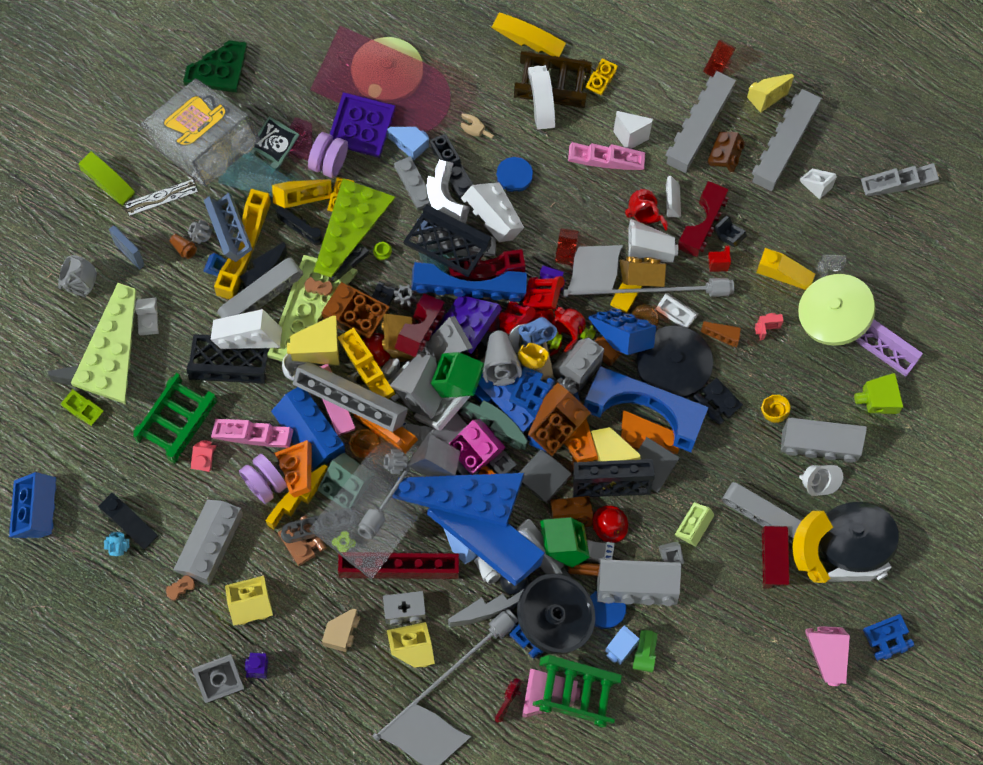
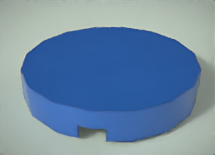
M506 158L497 167V181L500 182L503 189L509 192L523 191L532 182V167L522 158Z
M597 591L590 596L595 609L596 627L611 629L622 622L626 613V604L597 602Z

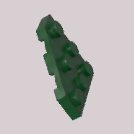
M228 40L216 51L212 50L202 56V59L198 62L189 64L186 67L183 84L185 86L237 93L247 51V42Z

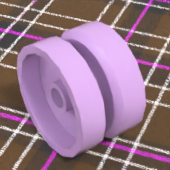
M321 132L312 146L308 159V169L317 173L323 170V175L334 179L345 161L348 141L341 138L333 140L332 135Z
M259 454L253 459L255 469L250 465H245L239 470V473L252 493L261 502L267 504L273 499L271 489L274 492L281 493L287 488V484L272 463L263 454Z

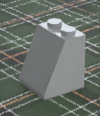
M590 338L578 340L570 351H563L552 365L553 375L557 379L562 378L563 380L569 377L570 380L576 382V389L579 393L600 368L604 348Z
M419 352L390 386L410 411L432 419L443 399L430 384L438 366L436 363L437 359L431 354L427 355Z

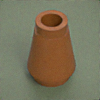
M174 234L170 238V243L182 258L190 259L196 254L197 247L195 243L178 234Z

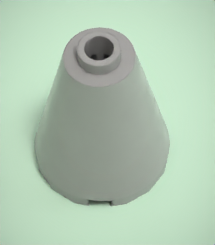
M495 331L489 336L483 377L486 382L488 380L492 381L493 385L505 386L514 383L518 376L519 378L521 377L522 368L508 334L503 331Z

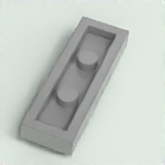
M411 156L395 162L394 167L417 211L423 209L426 204L430 206L427 186Z

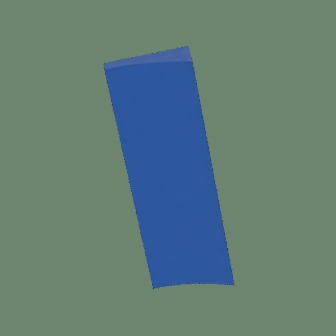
M433 508L428 509V516L514 586L542 564L545 552L510 524L507 527Z

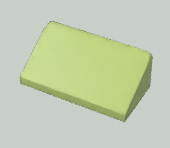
M694 502L675 535L687 543L697 546L712 521L714 513L709 507Z

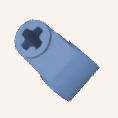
M544 317L522 325L518 330L522 336L521 345H524V347L531 342L538 345L552 340L557 334V328Z

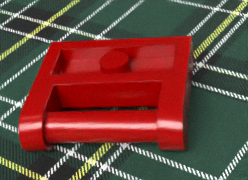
M562 276L548 279L531 277L528 281L522 306H530L534 309H556L560 289L565 283ZM539 286H552L551 289H536Z
M514 301L509 302L507 309L499 314L500 331L510 334L518 325L527 324L535 316L536 310L530 306H520ZM518 312V313H521V314H523V315L520 317V316H517V315H515V314Z

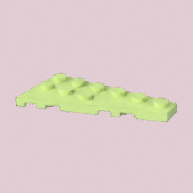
M303 255L299 266L303 271V276L293 284L278 324L282 327L280 348H270L268 358L283 362V358L287 354V343H290V336L318 323L323 317L321 312L339 284L343 282L348 285L358 273L357 269L352 268L339 280L332 282L328 276L313 272L317 258ZM310 277L322 283L330 281L333 291L328 296L319 295L318 293L313 294L312 292L308 293L305 290L304 284Z
M117 283L71 381L74 387L126 404V389L128 387L127 379L136 302L135 288Z

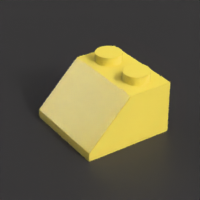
M264 576L225 585L233 626L238 624L244 625L249 621L263 620L273 616Z

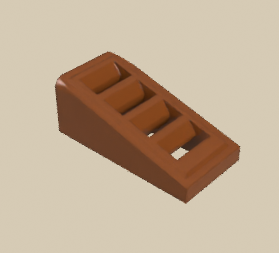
M703 322L701 327L702 333L737 348L741 331L740 327Z

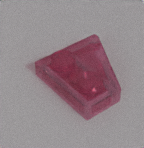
M295 117L289 128L300 134L289 154L308 161L312 149V123Z

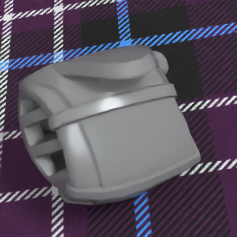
M77 255L68 256L61 266L58 288L61 290L65 288L67 292L86 297L93 289L96 281L97 272L95 266L84 257Z

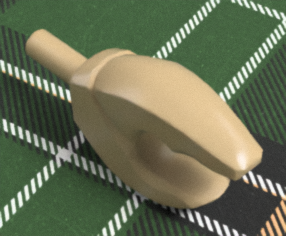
M462 113V118L472 123V125L461 123L462 129L467 134L478 137L483 134L490 139L494 138L493 134L485 130L484 124L477 117Z

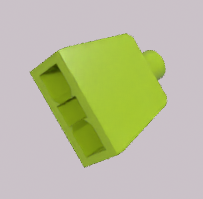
M895 373L867 381L863 386V392L854 394L856 405L866 403L868 413L899 414L903 408Z

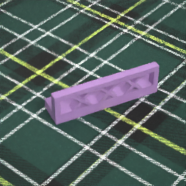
M873 320L869 329L860 338L855 340V342L905 377L923 354L876 320ZM874 337L877 339L878 345L871 346L867 338ZM890 348L894 356L887 357L884 355L883 349ZM905 359L911 364L907 369H904L899 365L898 360Z

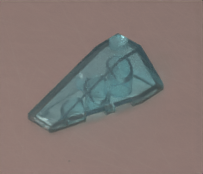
M231 147L222 165L218 183L246 191L251 189L269 193V196L273 197L272 185L292 180L269 166L268 163L262 161L250 151Z

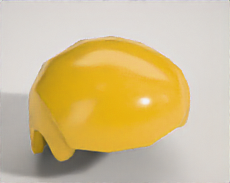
M528 343L526 347L522 345L518 351L519 361L529 369L542 368L549 358V352L535 343Z
M771 395L765 398L761 406L765 419L772 423L783 422L787 419L791 410L789 401L781 395Z

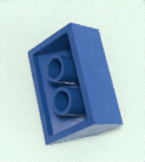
M34 472L14 480L10 538H42L52 534L56 477Z

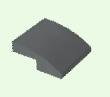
M646 437L637 452L640 454L641 459H653L655 479L652 482V490L658 493L678 462L679 457Z
M542 450L519 472L524 473L522 485L530 489L533 495L546 504L572 477V474Z

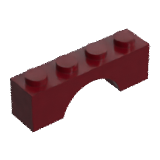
M711 181L707 182L699 204L705 210L706 219L698 225L685 227L678 242L679 250L698 257L700 252H704L708 243L705 240L707 236H712L715 229L713 224L715 221L718 222L722 215L720 209L722 206L726 207L729 200L727 196L729 189Z
M523 249L505 251L496 258L479 261L469 278L449 267L448 271L450 276L461 280L485 281L499 277L507 271L525 273L526 266ZM469 260L459 262L460 267L466 270L471 265Z
M424 293L417 304L413 317L419 324L405 323L398 335L395 349L413 357H416L419 351L423 352L427 341L430 340L433 334V330H436L439 320L441 321L445 314V310H443L445 302Z

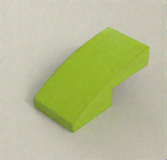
M73 389L60 404L67 411L90 426L104 412L89 399H85Z

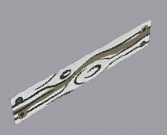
M192 179L129 201L125 205L130 216L198 191Z

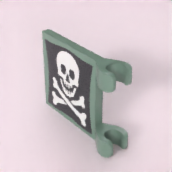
M269 116L251 146L243 154V158L248 162H252L256 152L273 161L268 167L267 172L275 177L300 134Z

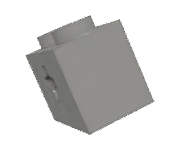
M423 591L383 596L386 624L390 623L391 626H397L406 621L420 623L423 619H426ZM403 606H406L407 608L406 613H403L402 611Z

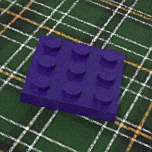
M343 92L330 135L333 136V140L341 138L348 141V150L380 158L388 134L387 129L391 125L396 107L395 105Z
M466 296L457 297L433 334L449 317L455 316L473 347L463 352L472 354L502 308L497 303Z

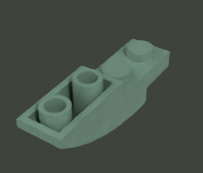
M483 400L482 404L478 406L466 401L459 409V412L464 417L481 419L487 426H491L490 430L500 441L504 440L510 443L511 447L518 450L520 448L526 449L527 440L518 426L505 413L492 404Z

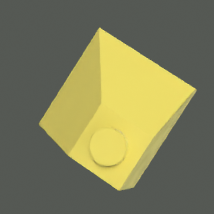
M787 74L763 79L759 83L755 82L749 87L747 98L761 113L789 94L794 75Z
M426 622L387 630L393 656L414 668L435 664Z

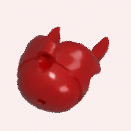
M647 189L635 191L629 199V208L625 210L626 217H634L636 221L643 224L655 223L661 220L665 231L668 229L664 216L659 215L655 194Z
M558 307L552 324L557 328L558 334L561 335L563 332L572 335L573 340L564 350L568 352L577 342L578 335L584 331L586 321L577 310H564ZM561 341L558 349L553 348L550 351L549 356H552L559 351L562 345Z

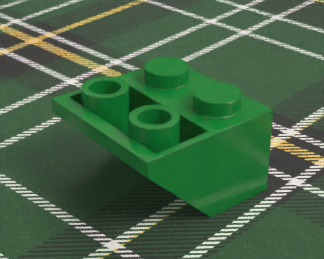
M460 352L442 353L430 384L441 398L474 396L483 373L484 363Z
M571 517L540 521L544 550L547 556L571 568L590 558L583 523Z

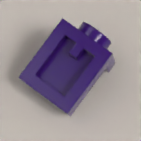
M542 265L540 279L564 276V272Z

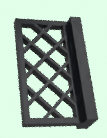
M426 204L422 215L403 243L469 278L484 253L490 249L491 237ZM425 220L431 223L432 228L422 230L421 224ZM445 230L448 236L438 238L436 231ZM434 232L435 239L425 241L423 234ZM421 235V243L415 244L410 241L412 237ZM453 239H462L464 245L454 247ZM450 240L451 248L441 250L440 242ZM437 243L438 251L431 252L427 250V245ZM475 246L481 249L478 254L473 255L469 251V248ZM466 249L468 256L458 258L456 251ZM453 252L455 259L446 260L443 254ZM469 260L471 265L466 270L460 267L459 262Z
M193 334L190 360L187 364L189 380L265 384L269 348H264L258 353L254 348H243L239 352L237 349H231L235 355L227 359L223 354L229 349H221L219 351L215 346L216 344L211 340V335ZM197 341H206L208 345L200 349L197 346ZM213 348L216 354L208 358L204 353ZM250 350L254 356L246 360L242 355ZM200 355L206 360L202 364H194V360ZM219 356L225 361L221 365H215L212 362ZM237 358H240L244 362L240 366H234L232 364V362ZM259 359L262 362V367H253L251 363Z
M653 459L574 462L573 498L584 496L651 495L652 482L655 479Z

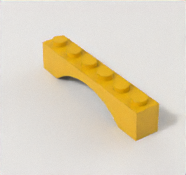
M251 189L245 203L242 223L254 250L271 201L269 193ZM243 242L240 243L238 251L245 247ZM253 250L237 262L230 258L227 259L214 285L216 296L230 300L237 295L241 285L240 276L245 273Z

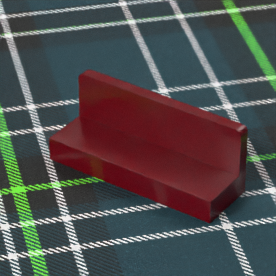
M764 526L762 529L763 589H771L773 585H789L787 526Z

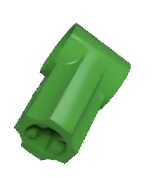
M650 630L640 631L638 648L635 652L632 669L653 673L658 633Z

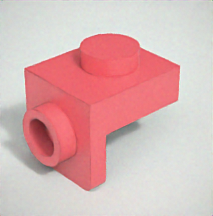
M769 313L759 317L758 322L755 323L756 335L759 334L760 340H764L766 330L781 328L783 315Z
M206 440L197 442L193 446L190 469L210 472L216 445Z

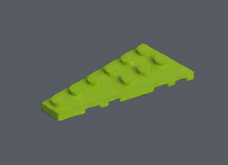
M343 179L313 272L332 278L349 254L353 252L358 243L362 241L375 225L379 217L392 204L395 196Z

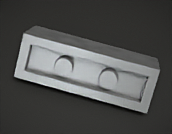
M526 519L516 530L545 552L542 534L530 519ZM545 553L540 567L546 574H562L560 569L565 564L547 556Z

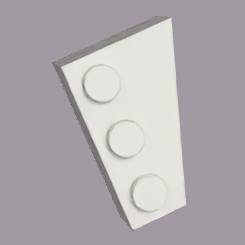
M261 309L213 320L211 340L220 349L280 348L282 327Z

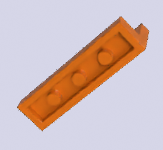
M352 413L357 420L394 447L400 449L404 454L418 441L417 437L404 427L391 432Z

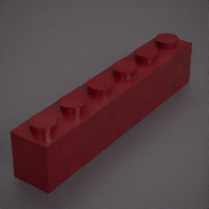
M338 553L339 578L459 579V554Z

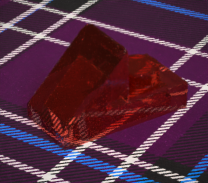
M720 39L703 72L714 77L716 71L724 74L732 62L730 59L736 47Z
M560 229L555 263L573 266L579 231Z

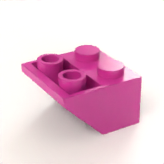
M481 419L472 420L449 443L460 451L459 461L471 475L489 464L491 460L506 448Z

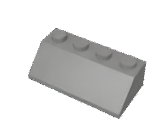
M788 418L782 430L781 452L790 456L801 454L808 458H816L818 456L824 457L826 460L844 459L845 462L852 463L858 461L862 455L867 427Z
M207 499L173 570L210 586L243 517L241 508L224 501Z
M601 559L597 578V602L608 604L677 605L680 595L681 563Z

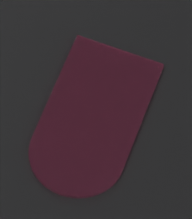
M339 26L310 89L312 92L337 103H340L344 92L395 105L396 109L390 127H417L420 131L423 130L424 132L432 130L443 121L448 113L451 101L449 85L436 68L343 26Z

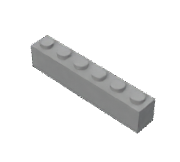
M716 71L714 77H709L706 83L707 89L701 91L698 97L699 103L697 105L694 104L690 111L691 117L685 119L682 125L684 129L681 133H677L674 139V146H670L667 150L666 156L668 158L666 164L684 173L687 172L734 90L735 79Z
M803 89L799 95L795 94L791 102L793 104L792 108H787L783 116L785 118L784 122H780L776 128V137H771L767 145L769 146L768 151L764 150L760 157L761 164H756L753 169V183L771 192L773 191L818 109L822 98Z
M310 362L297 367L293 385L391 432L403 426L408 408Z

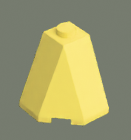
M336 316L326 318L290 336V343H287V354H291L292 361L339 365Z
M610 427L591 431L598 457L596 461L641 459L640 454Z

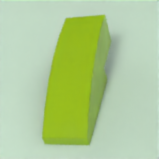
M92 151L78 163L83 173L94 180L98 187L122 206L135 194V191Z

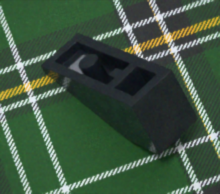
M111 493L98 506L110 521L144 551L158 537L114 493Z

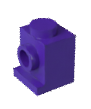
M250 653V656L245 661L246 678L267 679V654Z

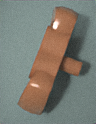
M310 277L304 284L305 290L308 293L312 292L313 294L318 293L319 295L328 296L333 291L330 281L322 283Z
M184 575L176 583L167 586V597L176 601L179 595L184 594L186 590H193L195 588L194 579Z

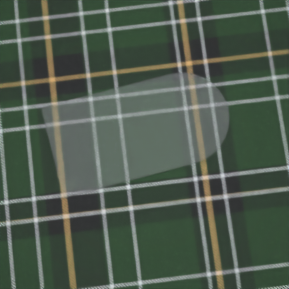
M389 442L376 446L368 454L309 529L370 579L375 576L426 508V506L394 499L392 496L382 511L385 522L376 536L366 539L358 533V525L367 511L380 508L405 470L400 471V474H391V471L384 467L385 455L391 453V449H397ZM412 446L404 454L407 456L408 462L417 451V447ZM411 468L405 477L426 476Z

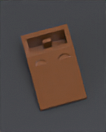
M341 282L321 313L324 319L336 316L337 328L344 331L354 328L359 336L370 339L382 321L383 314H386L390 307Z
M557 383L544 397L528 435L553 456L591 412L567 389Z

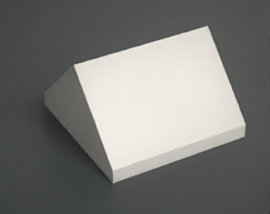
M617 111L613 132L625 148L632 149L649 140L653 119Z

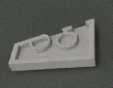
M454 316L449 317L431 336L430 340L427 341L423 352H420L433 355L437 359L436 363H438L442 353H461L473 347Z

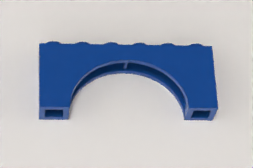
M601 366L584 402V406L592 415L601 417L604 411L617 404L635 403L647 406L660 413L669 422L674 433L673 446L691 452L708 410V407L700 403L690 401Z

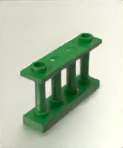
M177 372L174 377L169 378L163 393L142 423L138 424L133 431V437L136 442L140 443L144 437L166 450L167 459L174 464L217 403L216 395L208 391L206 396H201L182 385L181 376ZM177 390L198 402L199 406L195 411L191 412L170 400V398ZM167 406L188 418V422L184 427H179L159 414ZM154 421L177 434V438L173 443H168L148 431Z
M552 655L540 658L539 665L546 667L548 673L543 700L533 701L532 706L539 707V711L551 713L554 711L592 721L598 727H606V725L615 722V719L606 717L610 687L621 683L622 675ZM558 671L565 672L564 675L566 676L562 704L551 702L555 675ZM576 676L583 677L582 680L584 681L580 710L569 707L574 677ZM595 681L601 682L600 685L602 686L598 714L588 712L592 682Z

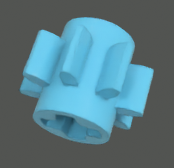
M112 532L104 540V549H109V554L112 556H121L129 548V539H125L124 533Z

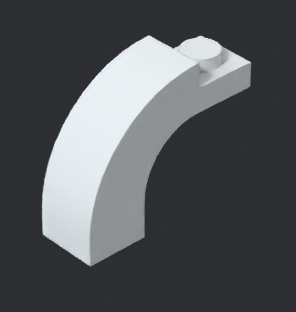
M546 65L529 67L528 75L533 93L534 119L537 130L555 128L554 101L549 71H547Z
M439 160L435 168V177L428 176L427 193L433 208L466 224L470 206L456 202L448 190L453 163Z

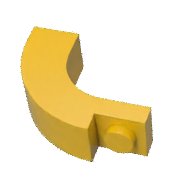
M812 511L800 522L793 539V556L798 570L807 571L808 577L816 583H826L831 579L818 556V546L821 538L833 528L824 511Z

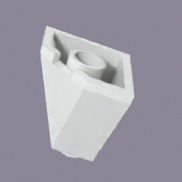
M630 219L628 227V256L642 258V261H644V257L660 259V262L674 261V257L678 256V245L675 244V237Z

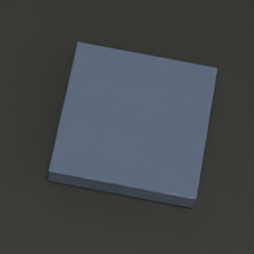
M113 225L109 232L115 246L140 270L144 267V262L139 249Z

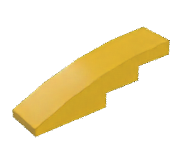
M501 12L498 13L491 27L520 46L525 44L538 53L543 51L550 56L560 57L566 44L564 41L534 25Z
M352 328L338 336L340 344L368 389L387 399L394 396V390L356 330Z
M322 465L311 473V492L295 498L288 492L265 520L267 526L275 529L284 513L292 517L301 501L309 504L317 492L328 467Z

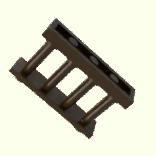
M521 51L520 63L525 65L521 83L515 82L514 98L533 100L531 84H528V68L532 67V65H546L547 71H549V68L560 69L557 88H552L554 104L585 108L587 93H583L582 88L585 73L591 74L592 62L585 59L576 60L537 54L532 51ZM567 71L578 72L575 91L564 89Z

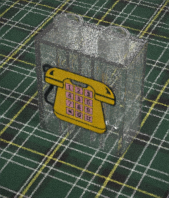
M196 78L141 123L153 147L205 187L215 178L222 176L228 167L242 155L249 153L255 144L260 141L249 116Z

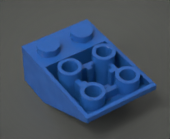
M612 308L607 312H597V314L589 316L592 324L612 348L619 352L630 355L654 348L656 326L650 324L647 320H640L635 318V315L625 314L617 308Z

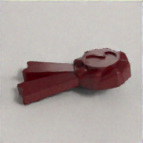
M514 678L509 683L505 691V701L494 718L495 722L503 721L511 702L516 695H521L522 692L519 689L522 681L520 679Z

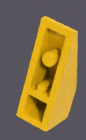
M331 180L288 181L272 185L273 203L283 208L329 199L332 193Z
M768 248L764 249L756 272L804 290L812 284L815 273L786 255Z

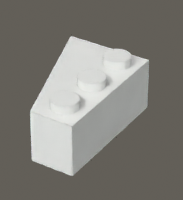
M500 182L472 185L461 197L464 203L467 201L474 210L472 212L476 216L479 214L486 222L484 224L485 227L499 242L512 241L523 230L524 226Z

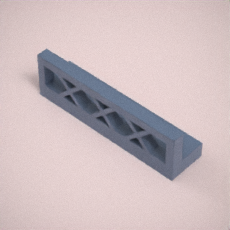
M229 193L218 201L210 196L207 197L204 203L223 254L237 262L253 249L233 197ZM228 202L227 209L223 210L222 206ZM230 215H233L232 223L228 224ZM235 228L239 229L237 238L233 237ZM243 242L245 247L238 251L240 243Z

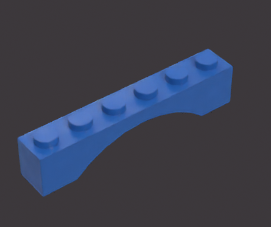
M414 262L411 290L418 293L433 292L437 295L453 294L457 297L466 295L477 299L487 297L493 300L509 299L510 301L519 302L523 301L526 295L527 273L507 271L503 275L491 280L466 281L446 274L434 264Z

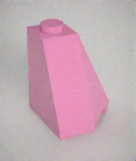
M820 626L814 632L813 628L806 629V636L824 681L830 686H840V683L846 684L850 635L843 627Z
M530 669L522 717L546 713L539 711V707L532 706L533 701L543 700L547 679L546 672ZM555 675L551 702L562 704L566 678ZM575 680L573 682L570 706H573L575 700H579L581 688H577L578 681Z

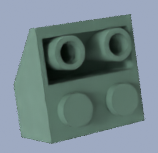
M343 453L332 460L317 490L341 508L351 510L369 487L374 474Z

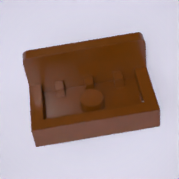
M738 132L718 133L708 159L710 166L727 167L730 172L735 171L741 152L745 147V142Z
M589 496L550 500L553 519L571 517L583 523L584 527L593 526V511Z

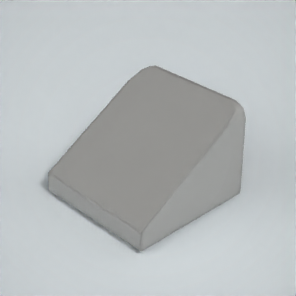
M678 542L659 546L663 562L684 564L681 545Z

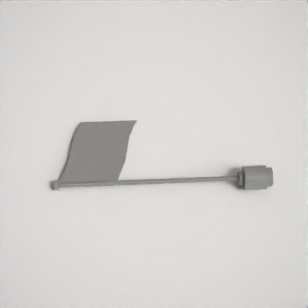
M623 245L579 247L576 251L572 279L568 290H563V297L583 294L706 290L710 297H725L734 293V281L729 278H710L705 286L612 290L617 277L618 257Z
M456 413L441 431L433 428L430 433L449 444L467 424ZM458 460L456 471L460 475H471ZM407 466L380 508L367 511L358 525V533L362 537L371 539L376 536L385 522L382 511L411 469Z
M509 609L497 615L488 623L490 626L488 631L490 633L381 731L377 734L374 733L372 735L376 741H379L381 738L399 747L422 765H441L472 736L456 730L438 715L417 705V703L492 636L502 639L518 622L515 615Z

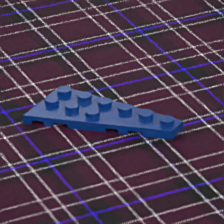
M524 473L405 477L393 494V498L507 527L524 478Z

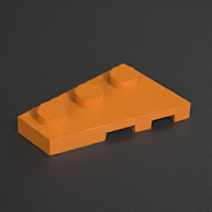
M623 410L621 438L633 449L638 450L646 437H648L671 453L678 454L679 448L673 446V430Z
M586 418L564 442V445L577 462L598 460Z
M306 440L275 452L276 458L280 462L279 466L285 475L284 479L290 494L295 498L311 492L312 444Z

